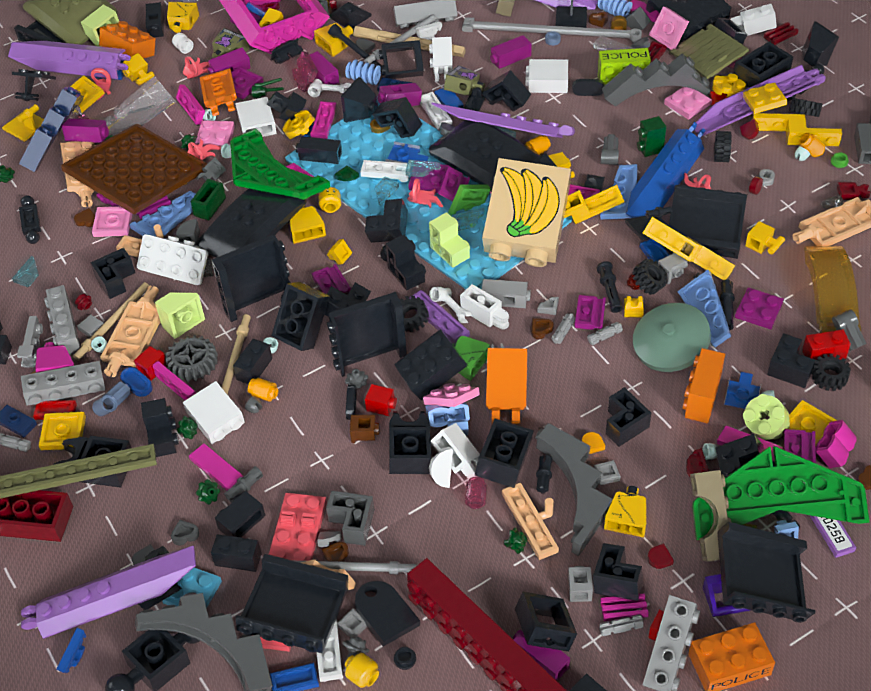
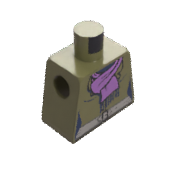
M223 28L212 42L214 50L212 57L216 58L242 47L247 52L250 49L249 43L242 34Z
M458 65L446 74L444 90L470 95L473 88L476 87L481 88L483 92L485 83L479 81V73Z

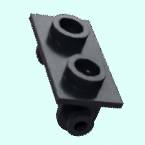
M299 39L289 40L285 45L274 48L270 60H274L276 64H282L290 59L287 54L292 58L301 54L303 48L301 45L298 46Z
M473 88L464 109L480 111L485 100L481 88Z

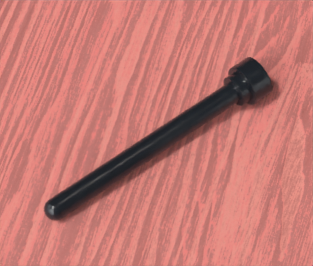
M333 24L328 31L330 36L339 38L362 58L366 59L370 56L345 36L337 24ZM376 60L370 63L374 64L375 68L378 65L381 67V64Z

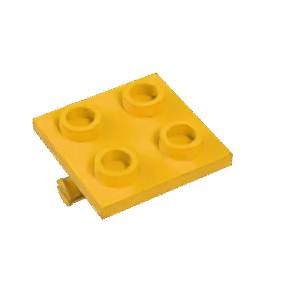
M34 104L4 125L2 129L25 142L34 135L44 119L34 114L39 110V107Z

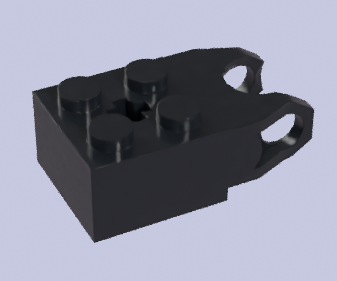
M393 411V416L389 421V474H430V422L425 415V411H420L419 418L413 422L403 421L398 412Z
M91 435L89 438L66 439L62 443L64 450L72 453L73 456L70 459L55 462L53 465L131 449L132 447L129 440ZM127 471L80 482L121 488Z

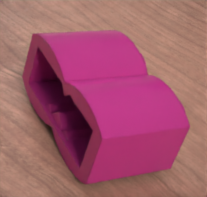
M843 420L831 421L825 428L823 437L816 445V452L829 468L842 467L846 464L849 451L854 448L857 437Z

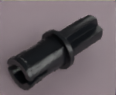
M544 455L539 457V469L536 471V490L541 492V494L549 491V482L552 478V458L548 455L545 456V462Z

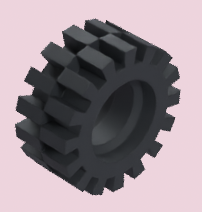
M792 97L789 111L819 117L823 104Z
M716 131L714 162H729L732 143L731 131Z
M647 258L633 268L632 275H634L633 280L637 281L635 284L640 286L639 289H644V293L652 295L666 286L667 276L664 275L666 272L661 270L663 267L661 265L658 266L657 261L654 262L653 259L649 260Z
M405 296L406 300L400 299L403 305V316L410 310H417V314L412 318L404 317L405 332L408 329L410 332H413V329L418 331L419 326L422 328L425 326L423 322H428V309L424 301L419 297L411 296L410 299L409 296Z
M824 354L823 357L819 356L812 370V380H815L814 383L816 385L820 384L819 388L821 389L826 387V391H829L830 388H832V391H836L837 388L841 390L842 387L846 386L851 371L850 364L848 362L845 363L846 359L842 358L840 360L839 355L833 357V354H829V357H827V354ZM824 370H833L838 375L827 374Z

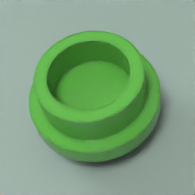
M842 152L835 153L831 158V164L836 168H844L849 162L848 156Z

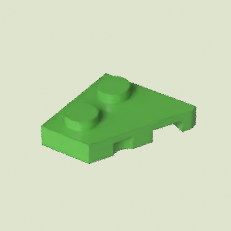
M460 185L448 213L451 217H454L459 210L464 209L467 211L474 206L485 203L491 188L488 185Z

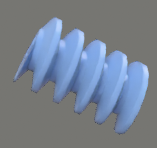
M598 0L597 2L599 9L614 16L627 17L633 6L632 2L627 0Z
M355 59L353 62H348L345 74L349 79L356 80L360 77L365 83L377 85L381 77V67L378 65L375 68L374 64L369 65L367 62L364 64L363 61L358 63V60Z

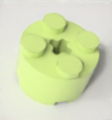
M761 394L747 404L743 413L746 426L753 434L763 440L779 439L783 436L784 429H789V412L773 396Z

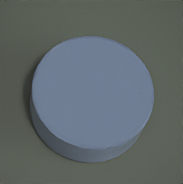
M551 31L545 35V42L548 45H558L561 41V35L558 32Z

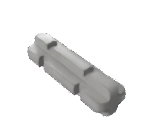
M567 313L551 337L555 344L562 343L575 322L574 314Z
M619 322L611 324V327L606 326L596 331V334H589L587 336L589 344L595 345L599 343V340H606L614 336V333L622 332V325Z
M0 433V445L2 444V446L16 450L19 449L24 452L30 450L31 442L29 440H22L10 435L5 436V434Z
M634 615L631 619L625 617L612 620L611 623L608 621L600 623L599 630L602 636L611 635V632L617 634L632 630L631 628H642L644 622L641 615Z

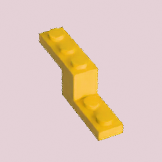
M753 113V119L758 122L759 131H786L787 145H800L799 140L806 133L815 135L825 146H839L842 129L807 128L805 114Z
M617 185L587 199L583 198L579 190L568 195L564 218L571 215L575 224L624 203V199Z
M654 217L651 218L643 231V234L689 262H694L702 268L709 270L722 280L728 279L736 266Z

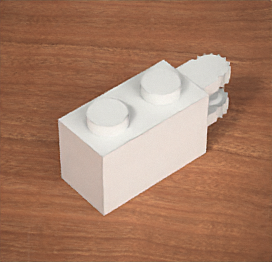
M772 4L740 12V16L730 19L746 32L747 36L777 28Z
M451 37L432 38L433 44H429L430 54H433V58H430V68L434 70L435 82L439 81V74L444 73L445 79L446 74L453 70Z
M473 284L460 295L461 308L470 311L473 318L488 327L492 325L500 329L509 327V314L502 309V301Z
M457 423L441 430L431 440L432 444L438 452L445 447L453 449L451 469L455 474L462 471L468 480L473 481L477 479L478 476H475L478 457L480 456L479 452Z

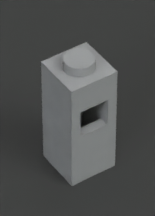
M483 279L482 290L502 301V307L526 308L527 301H530L531 290H528V282Z

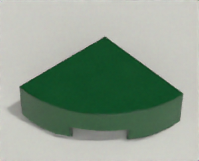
M347 165L335 173V179L340 181H352L359 178V173Z

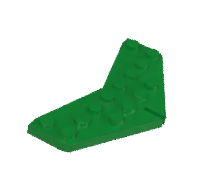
M257 129L234 137L230 141L233 182L236 186L296 197L302 200L330 188V181L318 175L311 177L285 167L274 159L263 140L262 134Z
M773 446L775 467H773L771 447H768L725 477L726 485L723 487L724 496H727L729 508L726 509L727 518H730L732 523L743 525L778 510L855 524L870 523L866 492L862 483ZM697 497L692 503L695 536L696 540H699L711 529L713 512L705 500Z

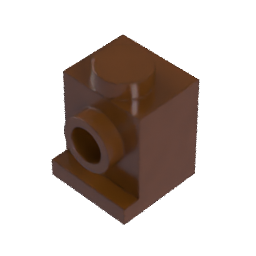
M351 415V443H356V441H375V436L380 434V424L376 423L375 415Z

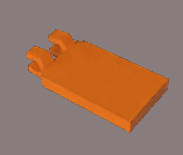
M230 69L200 77L204 104L212 110L213 116L219 115L217 105L226 103L229 112L235 110L233 101L237 99Z
M488 348L486 408L492 409V424L494 419L500 420V410H512V424H520V410L526 408L527 349Z

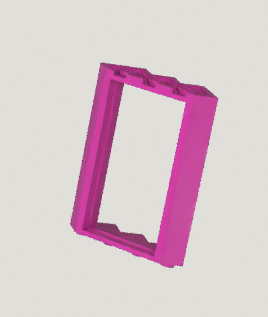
M219 0L249 45L269 54H272V50L281 43L286 44L289 40L299 39L301 36L313 40L315 37L314 30L322 28L330 17L318 0H296L304 10V13L261 28L242 0Z

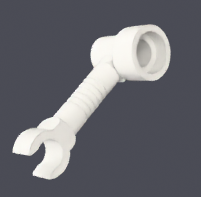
M315 79L308 88V94L312 97H318L322 90L344 93L351 84H322L321 80Z
M431 288L430 298L432 301H445L456 312L459 322L468 323L465 316H472L471 312L461 308L451 298L452 292L449 288Z

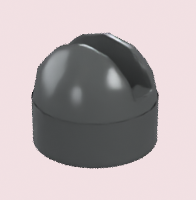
M252 396L246 403L245 409L253 414L258 413L262 409V403L258 398Z

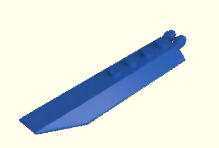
M694 122L689 130L677 129L631 191L626 215L630 218L646 216L647 210L664 207L674 193L675 185L681 183L684 179V173H688L703 152L704 146L700 138L706 131L704 128L696 136L692 133L697 127V123Z

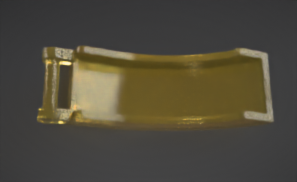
M805 246V264H807L812 278L819 332L836 331L835 326H827V323H833L832 318L850 309L855 312L859 321L854 273L844 247ZM859 321L858 327H859V329H860V331H861V325H860V321Z

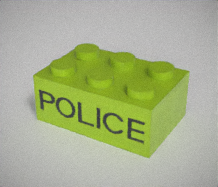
M648 48L599 51L598 79L602 80L605 86L630 63L643 70L651 61Z

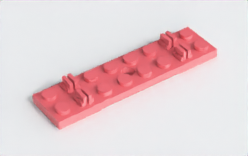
M285 493L269 555L298 561H310L313 559L327 503L326 497ZM260 637L264 649L290 652V646L274 640L267 641Z

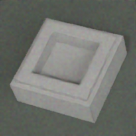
M89 315L77 327L79 331L91 337L104 323L96 317Z
M614 460L594 465L595 469L602 472L600 485L620 481L621 476Z
M351 609L337 622V626L350 638L352 636L357 637L367 627L365 621L354 609Z

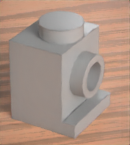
M676 253L658 261V266L661 265L663 267L661 270L666 272L664 275L667 276V284L671 283V279L678 278L684 274V269L688 266L687 261Z
M569 567L570 602L592 601L591 567Z

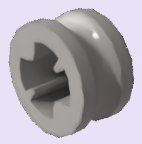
M763 169L759 172V177L763 179L762 185L770 186L774 183L775 173L772 170Z

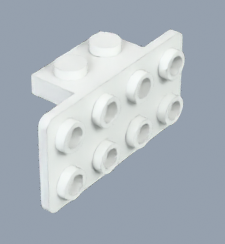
M144 235L137 268L190 284L201 285L208 251L195 246L193 241L184 240V242H180L178 237L168 236V238H159Z

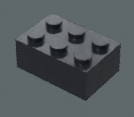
M767 42L736 61L734 74L738 75V79L744 81L746 86L750 88L790 70L793 56L771 42Z
M301 282L287 283L271 336L300 351L314 349L330 296Z
M441 329L394 364L411 391L421 401L424 396L430 394V391L438 389L468 366L451 340Z
M494 419L478 458L475 476L515 488L534 430Z

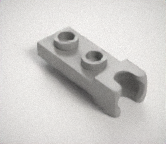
M29 316L23 346H19L17 358H22L21 367L24 368L36 366L37 349L40 348L39 338L43 333V326L39 323L37 316Z

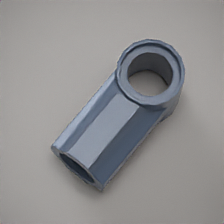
M121 381L114 385L107 393L93 403L94 413L98 416H105L116 410L117 406L131 395L128 385Z

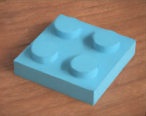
M193 568L181 578L182 589L162 602L166 605L178 606L180 597H183V595L191 592L196 594L203 593L207 608L222 582L221 577Z

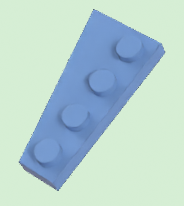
M637 164L619 166L613 186H618L624 203L600 214L601 220L630 218L626 215L630 193L637 184Z
M192 191L172 200V204L169 206H161L156 213L143 216V220L137 223L135 221L130 223V228L142 236L151 235L156 237L154 226L159 224L163 236H165L193 212L190 201L196 194Z
M706 270L677 292L685 304L696 307L705 315L711 329L710 342L716 348L730 338L731 334L712 274L709 270Z

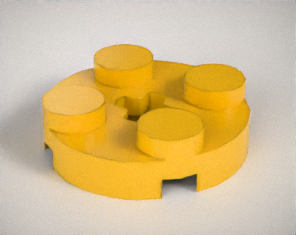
M736 74L715 76L712 90L719 95L724 93L727 94V97H730L745 90L746 83L738 79Z
M308 110L298 112L294 115L295 118L292 121L289 118L284 124L283 131L289 139H293L300 134L303 136L309 132V127L315 118Z

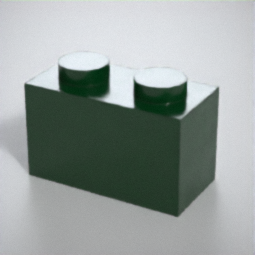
M660 116L640 121L637 148L644 157L659 154L664 147L667 126Z
M211 179L206 180L190 201L195 217L208 221L212 218L226 199L223 183Z

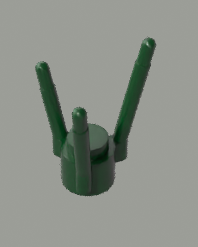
M282 78L255 83L252 86V97L257 99L264 98V96H267V92L284 90L283 87L266 88V85L282 81Z

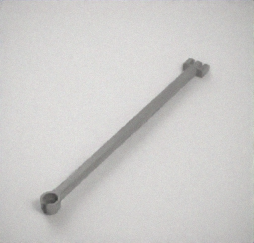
M469 17L464 18L462 31L473 32V29L532 33L555 31L565 35L629 38L633 43L641 39L642 31L637 28L613 30L475 21V18Z

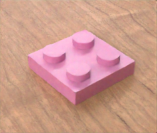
M663 6L649 35L663 45H666L669 49H675L689 21Z
M682 87L667 97L664 104L689 120L710 106L712 99L695 89Z
M202 121L195 142L196 145L200 144V139L203 140V147L208 144L220 147L224 144L230 145L235 128L234 121Z
M121 206L97 207L92 229L93 237L128 236L132 213Z
M454 383L444 384L443 388L432 390L430 394L423 397L424 405L456 407L480 395L479 387H470V384L455 386Z

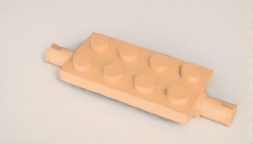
M79 141L60 143L63 164L95 147V143ZM65 173L67 192L75 191L81 197L83 207H86V202L88 207L92 206L91 195L94 190Z
M856 197L799 223L801 231L793 233V240L800 244L805 240L811 239L822 250L871 228V200L861 201Z
M148 286L143 297L137 302L130 301L100 356L102 362L108 363L104 370L107 376L112 374V377H115L121 365L136 368L134 360L148 348L160 324L156 305L153 302L159 293L157 287Z

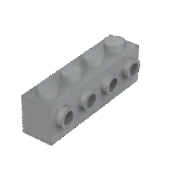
M432 0L394 6L393 8L395 24L400 29L409 28V25L414 24L416 26L431 15L436 17V20L432 23L439 22L440 20L451 22L458 16L455 0Z
M61 285L46 289L47 297L44 298L47 309L50 308L47 311L50 322L53 321L50 324L52 334L56 335V337H53L54 345H63L66 347L69 355L75 354L81 347L65 286Z
M100 361L21 376L26 406L39 404L44 401H56L105 391Z
M669 595L643 681L644 687L656 691L678 690L681 679L677 677L679 668L684 669L687 655H684L686 646L690 647L694 633L690 632L693 623L697 624L700 610H697L698 606L696 603Z

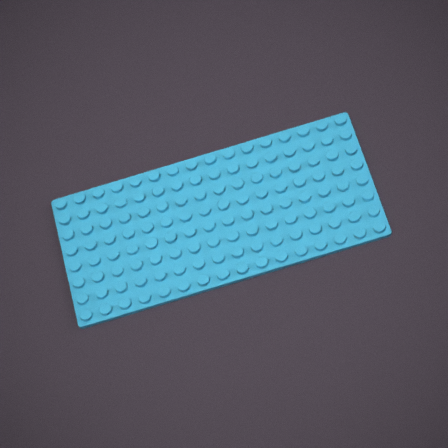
M373 115L367 119L347 123L344 122L343 118L331 126L327 138L341 140L342 155L339 164L299 160L296 150L285 157L286 162L289 164L295 163L314 177L318 175L330 181V187L338 189L341 193V201L365 218L366 216L384 215L385 200L403 199L408 210L405 236L414 242L416 250H414L415 254L464 289L473 284L482 290L483 279L497 280L524 259L511 256L509 261H497L489 257V252H484L482 237L491 193H489L485 203L474 206L467 211L462 209L456 212L454 218L458 222V235L469 243L470 258L452 268L431 248L429 222L446 212L448 213L452 201L438 193H435L434 196L439 198L443 207L431 203V208H429L428 205L408 201L407 198L412 191L409 190L412 171L409 173L407 182H401L397 179L361 177L363 161L386 162L394 142L420 146V153L418 154L429 156L427 163L446 165L429 154V147L443 137V135L440 134L439 130L420 119L422 125L414 136L401 138L393 125L383 133L377 134L372 132L370 123L375 119ZM347 165L359 173V178L352 181H340L335 179V173ZM471 179L468 185H479ZM571 215L564 218L562 229L572 222L573 218Z

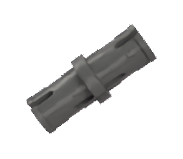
M254 466L246 475L239 477L237 482L224 493L225 497L232 503L237 496L251 490V486L263 477L260 469Z

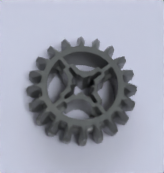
M196 335L193 338L187 336L184 340L180 338L178 343L173 342V347H169L166 353L165 362L167 368L182 381L186 379L189 383L191 379L197 381V378L204 379V375H210L211 371L215 370V365H217L218 354L215 346L209 339H204L203 336L197 338Z

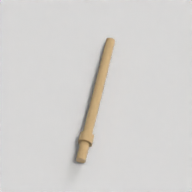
M144 282L89 339H86L81 344L82 347L73 355V358L79 361L86 352H90L93 349L91 347L92 340L98 336L102 337L123 315L130 301L136 302L149 285Z
M247 314L243 316L241 325L238 326L236 332L237 339L221 387L226 394H228L234 375L233 365L239 358L244 338L247 337L249 332L248 325L251 317Z

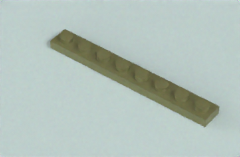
M154 444L0 476V498L157 465Z

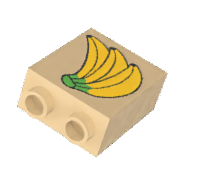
M499 158L482 237L484 252H489L490 258L497 261H509L511 256L525 258V262L528 265L535 267H544L547 265V262L556 263L570 189L571 169Z

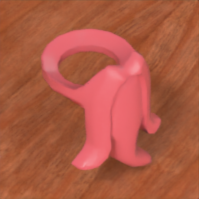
M190 56L185 57L183 74L187 76V79L203 73H208L209 63H200V58L198 57L197 61L194 62Z
M102 68L93 69L91 78L96 85L102 88L104 93L111 94L109 91L112 82L110 74ZM102 73L106 79L97 80L94 74Z
M201 139L199 145L193 142L188 143V153L202 161L209 156L215 157V154L209 151L221 150L220 146L213 144L203 147V140Z
M684 173V183L686 186L711 189L710 175L705 174L699 182L697 177H695L693 182L688 179L687 173Z
M416 178L407 200L413 203L428 205L429 208H431V203L443 207L439 198L434 196L436 190H420V180Z

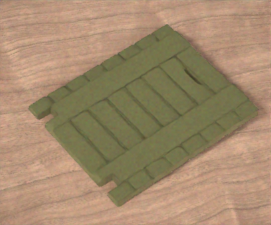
M712 24L706 26V31L702 29L679 44L677 50L673 48L669 51L676 58L681 54L692 58L695 63V70L707 79L713 77L720 70L749 52L747 47Z

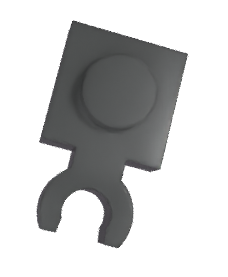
M213 158L202 169L204 173H200L196 180L204 178L205 182L207 179L215 181L226 169L216 158Z

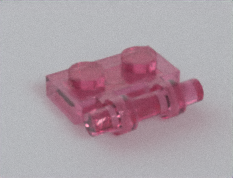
M302 51L297 59L298 69H292V76L297 81L298 88L302 92H306L308 90V83H313L318 70L309 53Z

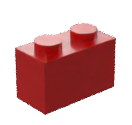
M844 329L806 335L802 351L804 356L815 361L819 356L823 357L824 354H827V357H829V354H833V357L839 355L841 360L842 358H847L851 343Z

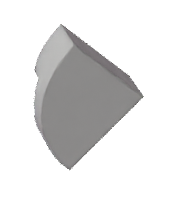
M551 297L549 300L541 302L537 308V313L556 315L559 297Z
M341 531L320 532L318 547H327L329 542L332 541L339 542L341 540Z

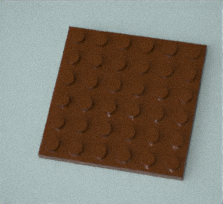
M135 124L61 165V169L71 177L135 215L195 179L200 173H204L202 169L207 163L143 126Z

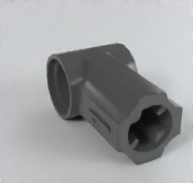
M608 134V136L604 137L601 164L618 165L619 138L614 134Z
M852 309L832 318L836 330L844 329L851 343L850 351L867 344L858 327V318Z

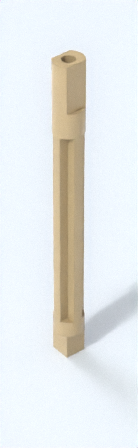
M355 26L353 31L354 37L390 43L401 36V34ZM412 36L403 41L420 40L421 50L430 51L429 44H433L432 40ZM452 44V56L464 57L465 47Z

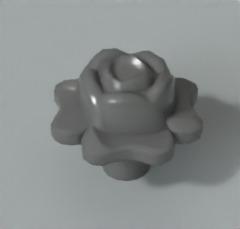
M353 369L352 373H347L345 383L361 388L367 384L368 375H365L364 371Z
M352 636L350 640L343 641L342 643L349 651L347 658L358 653L369 652V649L365 647L366 640L360 637Z

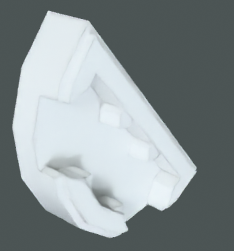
M435 22L416 28V34L419 38L432 40V38H435L434 35L437 31L441 30L442 23Z
M451 447L442 448L435 457H432L429 465L430 475L434 481L440 486L447 488L450 487L453 451Z

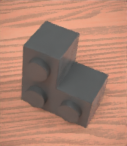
M331 491L326 508L329 522L344 524L342 531L345 543L365 546L375 511L373 496Z

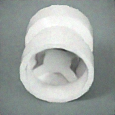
M177 33L172 39L173 45L184 54L189 53L193 49V42L184 33Z

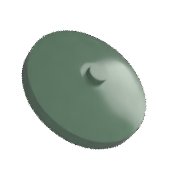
M668 303L652 309L641 318L633 333V346L638 358L647 367L661 372H674L690 367L694 364L695 356H700L702 348L708 349L711 341V329L705 315L696 307L684 303Z

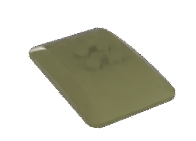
M27 0L23 5L24 10L63 42L82 45L89 39L85 34L81 21L102 5L116 11L118 15L117 9L107 0Z

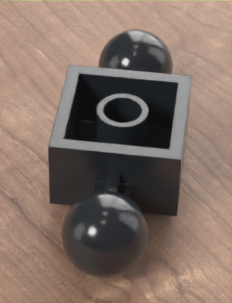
M147 630L122 650L125 661L132 670L127 674L117 673L112 675L105 684V691H135V684L140 680L152 691H158L190 664L187 651L183 645L185 643L195 644L200 642V640L182 633L172 636L166 630Z

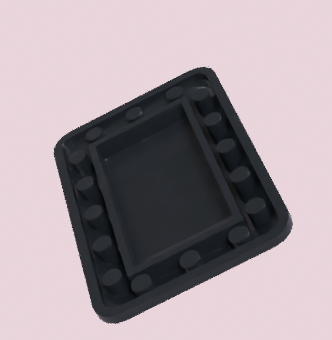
M464 120L429 147V154L463 173L464 176L470 177L471 180L479 185H488L491 188V192L499 158L531 162L541 156L502 130L490 124Z
M249 188L216 218L201 235L195 246L207 250L208 255L217 258L271 235H276L306 204L307 199L302 200L296 197Z

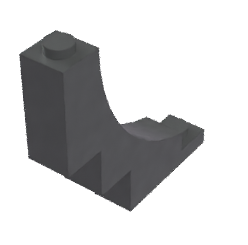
M548 423L536 435V448L552 458L563 471L571 485L576 506L573 525L575 534L571 539V543H573L572 553L579 556L605 520L613 499L596 490L600 484L602 472L585 463L589 458L590 445Z

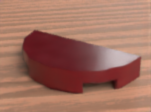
M702 448L694 450L686 461V472L689 477L690 474L709 472Z

